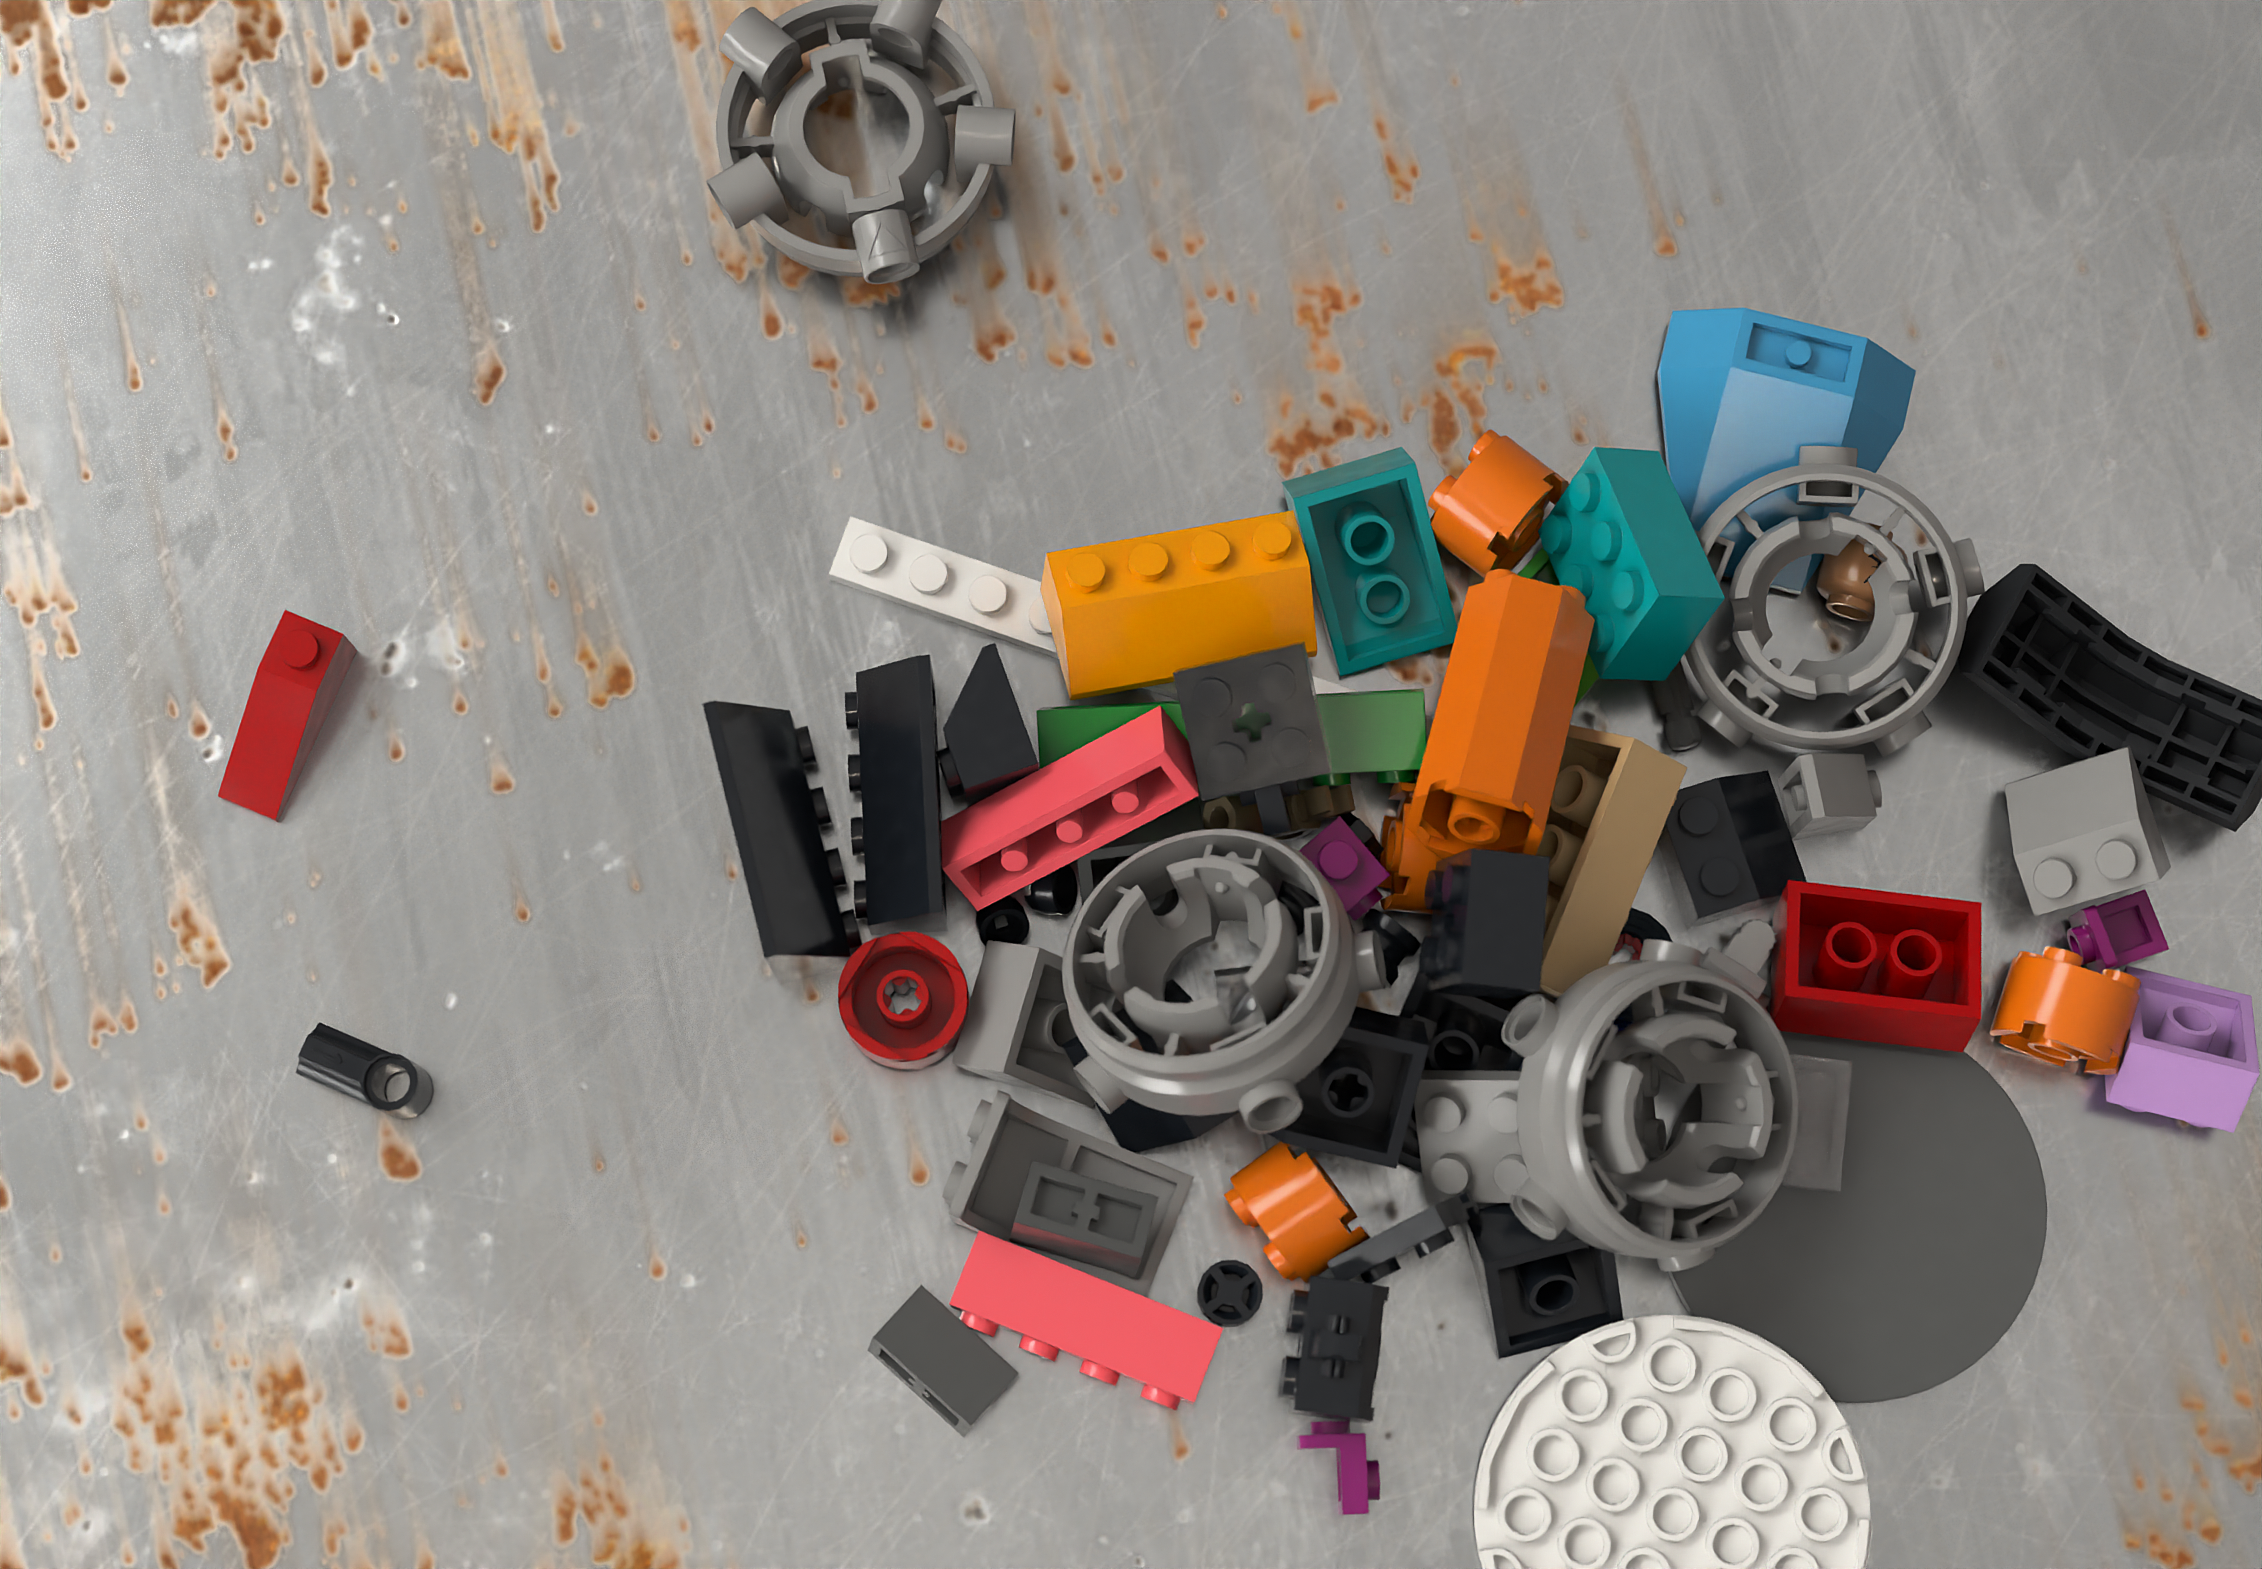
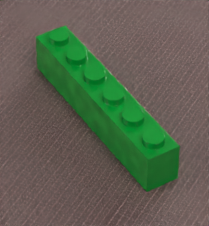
M1424 688L1316 694L1330 752L1332 770L1330 773L1312 776L1313 786L1351 784V773L1376 772L1377 783L1415 781V770H1420L1427 745ZM1177 700L1042 707L1036 710L1039 767L1041 769L1160 705L1188 740L1180 702ZM1254 703L1245 704V713L1236 719L1238 728H1248L1254 738L1262 737L1261 729L1265 724L1271 722V717L1268 712L1258 713Z

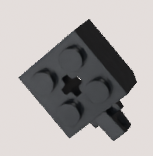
M1305 641L1181 668L1173 672L1202 801L1239 793L1242 807L1257 804L1264 835L1271 836L1291 831L1292 826L1285 797L1300 794L1297 780L1330 773L1332 770L1330 752ZM1254 703L1258 713L1268 712L1271 717V722L1265 724L1261 729L1262 737L1254 738L1248 728H1238L1236 719L1245 713V704Z
M1471 848L1437 861L1436 870L1429 872L1425 885L1426 909L1433 910L1431 936L1424 937L1419 958L1420 972L1422 975L1428 976L1426 992L1508 999L1540 991L1550 857Z
M1355 1006L1351 1020L1331 1052L1316 1068L1295 1084L1303 1106L1300 1115L1286 1127L1267 1134L1286 1144L1396 1169L1429 1049L1425 1023ZM1345 1074L1357 1075V1077L1349 1079L1347 1087L1336 1085V1079H1342Z
M1310 1276L1307 1284L1304 1283L1303 1290L1294 1289V1293H1291L1286 1332L1298 1333L1295 1357L1286 1356L1283 1358L1278 1388V1398L1290 1399L1289 1414L1362 1424L1373 1421L1374 1407H1372V1399L1380 1356L1384 1303L1388 1301L1389 1287Z

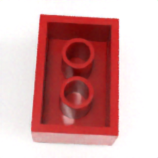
M1794 880L1787 881L1773 914V932L1777 933L1775 935L1777 942H1774V949H1772L1770 1016L1779 1031L1963 1052L1981 1021V902Z

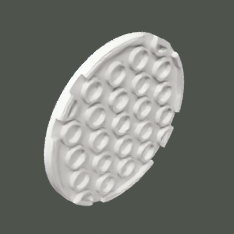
M1650 1315L1628 1318L1581 1334L1556 1349L1538 1363L1519 1383L1504 1403L1483 1447L1476 1475L1474 1531L1477 1552L1482 1569H1866L1872 1532L1870 1498L1867 1485L1868 1476L1852 1430L1834 1401L1827 1394L1821 1383L1807 1369L1779 1347L1744 1329L1708 1318L1686 1315Z

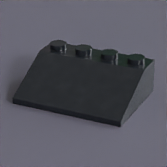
M716 700L703 703L765 960L780 985L843 969L852 955L851 949L860 947L863 944L854 909L841 911L836 887L847 885V880L838 847L826 850L820 826L832 824L823 786L814 789L810 787L805 765L817 763L808 725L796 728L790 710Z

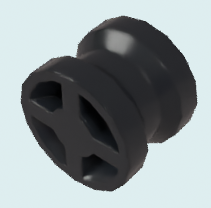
M1370 908L1362 919L1363 929L1360 933L1374 930L1377 932L1385 961L1386 987L1391 988L1399 976L1397 967L1404 958L1413 957L1421 947V944L1398 922L1386 914Z
M1222 1260L1211 1265L1202 1275L1197 1288V1303L1202 1314L1211 1323L1221 1327H1238L1248 1322L1259 1310L1263 1299V1287L1257 1272L1248 1264L1238 1260Z

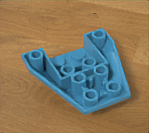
M1748 308L1673 311L1657 374L1667 471L1694 530L1700 531L1715 510L1736 491L1769 473L1788 467L1799 466L1800 446L1857 448V468L1876 473L1903 430L1916 370L1866 337ZM1793 485L1758 499L1747 506L1744 511L1751 519L1757 521L1759 528L1765 533L1768 529L1791 517L1797 516L1799 521L1824 519L1829 516L1830 512L1849 516L1854 507L1798 505V485ZM1860 487L1858 501L1865 491V489H1862ZM1736 517L1731 520L1719 535L1735 542L1723 576L1733 578L1735 569L1748 548L1756 541L1751 534L1745 531L1744 526ZM1824 554L1806 555L1788 563L1777 573L1770 588L1800 595L1823 559Z

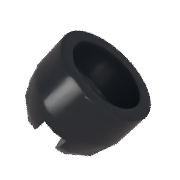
M1067 864L1031 883V895L1024 896L1025 901L1033 910L1042 914H1069L1074 908L1077 898V880L1073 869Z
M1008 895L979 911L976 910L975 925L980 939L985 946L988 940L1021 944L1029 933L1030 924L1025 910L1016 898ZM1004 915L1008 925L996 929L994 918Z

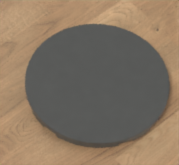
M1780 1031L1793 1064L1798 1093L1797 1133L1786 1173L1769 1204L1747 1229L1732 1240L1716 1247L1715 1255L1708 1261L1685 1270L1668 1271L1670 1279L1681 1302L1691 1316L1708 1318L1734 1325L1756 1334L1779 1347L1807 1369L1821 1383L1834 1402H1882L1908 1397L1932 1389L1974 1365L1997 1344L2023 1309L2034 1286L2046 1240L2047 1199L2042 1167L2032 1136L2020 1112L2005 1090L1987 1070L1964 1051L1955 1052ZM1700 1083L1694 1087L1690 1096L1683 1104L1672 1128H1670L1666 1139L1665 1152L1673 1144L1683 1122L1701 1121L1702 1095ZM1721 1157L1712 1163L1707 1172L1716 1174L1732 1173L1738 1158Z

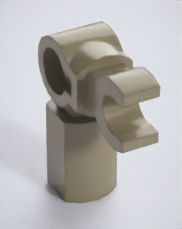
M1323 785L1310 790H1300L1298 795L1285 797L1292 830L1271 835L1270 837L1279 841L1303 837L1310 834L1311 831L1319 829L1322 820L1356 810L1351 785H1344L1329 790V785ZM1224 796L1205 803L1203 811L1205 830L1239 829L1264 835L1257 804L1242 807L1240 796Z

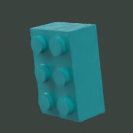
M1594 447L1538 530L1541 543L1547 552L1560 585L1574 587L1586 597L1584 609L1595 619L1588 652L1600 679L1665 681L1725 597L1659 451Z

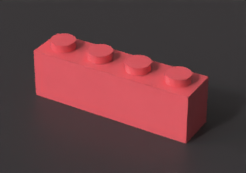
M1160 705L941 822L943 871L972 906L979 911L1199 796V790L1188 740Z
M980 1230L977 1233L949 1303L952 1308L962 1311L959 1319L970 1329L994 1337L998 1326L1022 1335L1018 1347L1053 1362H1055L1059 1351L1083 1360L1079 1372L1113 1386H1116L1120 1375L1144 1385L1140 1397L1177 1411L1181 1400L1194 1404L1223 1331L1222 1327Z

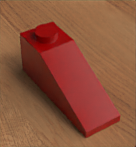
M287 610L284 611L258 666L219 789V798L276 822L279 821L357 652V649L343 633Z

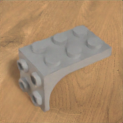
M1640 1051L1628 1055L1619 1062L1635 1066L1644 1075L1637 1098H1635L1634 1124L1636 1138L1639 1139L1647 1162L1665 1153L1666 1127L1663 1119H1656L1654 1097L1658 1095L1660 1088L1659 1062L1657 1058H1650L1649 1052ZM1423 1070L1414 1101L1425 1201L1442 1202L1469 1190L1475 1202L1510 1203L1513 1193L1529 1178L1522 1156L1517 1126V1096L1521 1071ZM1586 1148L1587 1157L1592 1158L1588 1148ZM1614 1185L1622 1199L1628 1205L1630 1200L1632 1199V1196L1628 1195L1627 1193H1625L1624 1191H1622Z
M1001 1090L997 1091L993 1103L981 1099L967 1133V1136L970 1137L969 1142L975 1144L968 1164L956 1161L942 1195L945 1203L951 1205L949 1215L952 1221L978 1232L980 1230L1010 1242L1013 1223L1032 1161L1157 1196L1159 1199L1143 1257L1135 1277L1010 1242L1147 1297L1194 1176L1043 1116L1012 1099L1011 1094Z

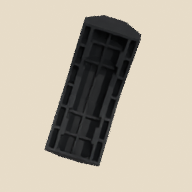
M2019 564L1985 591L1984 594L1980 595L1966 620V630L1958 655L1960 673L2056 746L2080 760L2130 746L2144 789L2148 794L2234 832L2254 813L2262 798L2261 699L2170 661L2135 641L2036 564Z

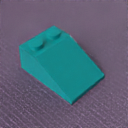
M1403 447L1281 482L1289 511L1293 510L1310 564L1312 590L1340 676L1454 643L1458 626L1415 461Z

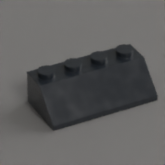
M918 655L856 672L857 691L845 692L847 730H858L859 754L848 755L850 793L861 792L862 817H851L853 856L864 855L865 880H854L856 919L867 918L871 935H887L910 931L919 933L948 931L945 872L942 869V807L940 768L936 752L939 748L935 679L930 655Z

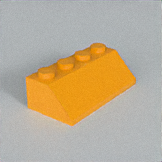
M1293 510L1046 553L1040 591L1070 701L1175 682L1173 672L1181 668L1305 641L1308 658L1316 657L1318 650L1310 564Z

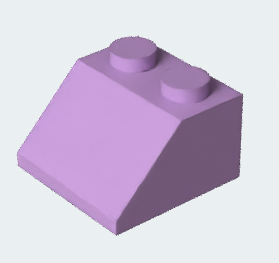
M2126 965L2123 972L2135 976L2141 981L2138 991L2140 999L2128 1033L2122 1058L2120 1057L2121 1061L2118 1071L2112 1075H2105L2106 1102L2121 1105L2134 1112H2151L2183 1120L2196 1127H2212L2234 1133L2260 1074L2252 997Z

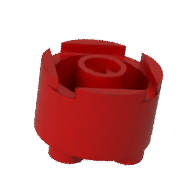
M914 931L899 932L867 941L851 955L840 975L838 1006L841 1019L849 1036L858 1049L867 1057L891 1068L922 1069L943 1058L957 1045L959 1035L967 1019L970 994L960 964L945 945L923 933ZM910 987L915 988L914 995L919 1004L918 1008L915 1011L905 1008L900 1015L895 1014V1006L889 996L894 990L900 994H905Z

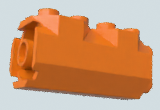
M1506 569L1489 571L1485 574L1483 583L1468 587L1405 825L1418 836L1427 849L1432 850L1438 857L1448 858L1471 848L1528 855L1537 854L1548 817L1595 621L1584 609L1586 597L1578 589L1566 585L1556 586L1518 576L1516 573Z

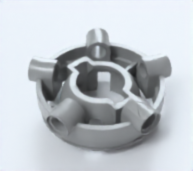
M813 0L787 11L773 21L755 7H750L732 22L719 44V50L734 62L722 88L716 120L717 146L723 171L708 179L706 183L717 205L734 230L750 223L775 249L806 267L838 276L864 277V280L871 284H885L899 281L919 271V263L942 250L965 228L974 216L986 193L994 165L1012 166L1016 110L995 108L993 94L980 62L964 40L945 22L936 17L942 0ZM871 39L874 51L922 70L925 69L930 59L948 73L959 88L949 90L946 94L935 97L923 81L903 66L884 58L869 56L865 40L841 43V41ZM829 44L825 48L809 53L812 69L802 75L785 94L773 117L770 136L758 137L753 135L742 138L746 120L756 98L768 106L803 67L801 55L819 46ZM864 88V91L885 94L890 89L904 104L908 113L910 123L908 141L901 155L893 164L886 168L891 190L875 196L854 198L850 178L827 170L809 152L804 140L803 128L808 109L814 110L828 100L829 95L843 90ZM957 114L954 146L956 179L960 182L970 183L957 203L941 219L919 234L912 236L909 223L918 218L927 209V201L924 196L927 181L931 180L940 186L947 176L950 144L945 116ZM771 157V165L777 183L761 158ZM783 196L792 208L803 217H806L812 208V204L818 207L826 217L827 231L839 236L854 238L856 249H839L818 245L786 231L780 226L789 221Z
M1800 446L1799 466L1788 467L1769 473L1747 484L1724 501L1708 518L1700 531L1695 530L1718 584L1721 581L1735 542L1719 536L1722 530L1736 517L1744 526L1745 531L1756 540L1748 548L1735 569L1728 592V600L1732 603L1735 628L1734 632H1732L1733 641L1740 651L1742 658L1759 676L1751 683L1735 669H1732L1721 682L1709 663L1699 634L1685 652L1686 660L1694 677L1709 697L1696 714L1739 749H1742L1753 734L1781 745L1811 750L1842 749L1873 741L1883 757L1909 743L1932 727V724L1922 710L1939 692L1956 663L1966 630L1967 598L1985 593L1979 561L1970 537L1952 542L1940 521L1914 494L1882 475L1857 468V448ZM1793 485H1798V505L1855 507L1858 504L1860 487L1874 492L1898 506L1883 521V525L1879 530L1862 520L1841 513L1830 512L1828 517L1820 520L1799 521L1797 516L1791 517L1764 533L1759 528L1757 521L1751 519L1744 511L1747 506L1758 499ZM1905 513L1916 522L1932 544V547L1913 552L1915 570L1926 607L1931 608L1948 603L1947 627L1935 662L1925 657L1921 652H1916L1909 648L1918 622V612H1912L1908 593L1909 582L1915 580L1912 569L1900 550L1886 537L1891 530L1897 527L1898 521ZM1852 539H1855L1864 545L1865 553L1868 555L1875 554L1882 561L1867 580L1872 588L1875 601L1874 618L1870 631L1857 648L1841 658L1830 661L1802 659L1790 675L1779 670L1782 664L1780 659L1776 657L1769 661L1761 653L1765 644L1773 635L1766 617V598L1772 581L1781 569L1799 557L1811 554L1838 556ZM1902 657L1908 659L1911 664H1917L1930 671L1915 691L1906 678L1901 677L1872 694L1852 708L1862 725L1837 731L1817 732L1799 730L1768 720L1779 705L1760 690L1768 682L1787 694L1804 699L1816 700L1818 695L1830 693H1846L1848 696H1852L1879 683L1899 664Z
M1209 829L1179 834L1154 843L1123 861L1098 884L1082 905L1069 931L1063 955L1062 982L1074 1030L1088 1054V1057L1073 1068L1074 1074L1091 1097L1108 1114H1111L1130 1098L1144 1106L1181 1115H1214L1240 1110L1247 1128L1252 1132L1271 1133L1291 1124L1303 1109L1302 1100L1295 1084L1316 1068L1334 1048L1351 1020L1359 993L1386 988V968L1379 936L1375 930L1355 934L1342 901L1318 869L1299 851L1273 837L1239 829ZM1282 881L1303 889L1317 899L1321 905L1304 909L1306 958L1312 970L1310 978L1297 974L1299 944L1296 926L1287 907L1277 899ZM1175 888L1179 895L1177 907L1164 916L1154 915L1149 903ZM1239 920L1248 922V940L1252 946L1261 952L1255 964L1243 976L1256 1003V1009L1242 1021L1231 1025L1214 995L1191 1001L1190 1003L1165 1002L1166 981L1174 966L1183 956L1204 943L1214 941L1220 921ZM1092 983L1110 984L1116 998L1125 1006L1132 1022L1153 1037L1162 1055L1144 1052L1137 1037L1102 1002L1089 1012ZM1287 999L1294 1001L1283 1014L1269 1024L1284 1006Z
M1644 939L1640 960L1616 962L1585 975L1559 996L1554 1004L1539 994L1529 995L1521 1000L1506 1018L1502 1028V1039L1506 1045L1525 1058L1518 1087L1517 1126L1522 1156L1529 1174V1178L1511 1196L1510 1205L1518 1219L1539 1237L1553 1240L1566 1228L1585 1243L1598 1249L1616 1254L1657 1258L1659 1268L1663 1271L1685 1270L1708 1261L1715 1255L1716 1247L1732 1240L1747 1229L1766 1208L1780 1186L1793 1153L1798 1123L1797 1083L1788 1049L1769 1013L1748 990L1722 974L1699 967L1702 952L1698 949L1669 941ZM1630 1005L1634 1023L1616 1033L1618 1027L1612 1024V1022L1624 1008ZM1663 1008L1676 1011L1718 1013L1725 1024L1704 1015L1664 1013ZM1733 1039L1737 1049H1717L1708 1045L1704 1040H1713L1726 1045ZM1640 1051L1650 1052L1661 1057L1671 1066L1680 1083H1700L1702 1095L1701 1121L1683 1122L1673 1144L1664 1154L1647 1162L1639 1139L1636 1138L1634 1124L1635 1098H1637L1644 1075L1635 1066L1619 1062L1628 1055ZM1586 1148H1588L1592 1158L1587 1157ZM1721 1157L1738 1158L1732 1173L1716 1174L1707 1172L1712 1163ZM1614 1185L1633 1198L1642 1201L1641 1214L1639 1216L1640 1229L1630 1224L1619 1214L1627 1204Z

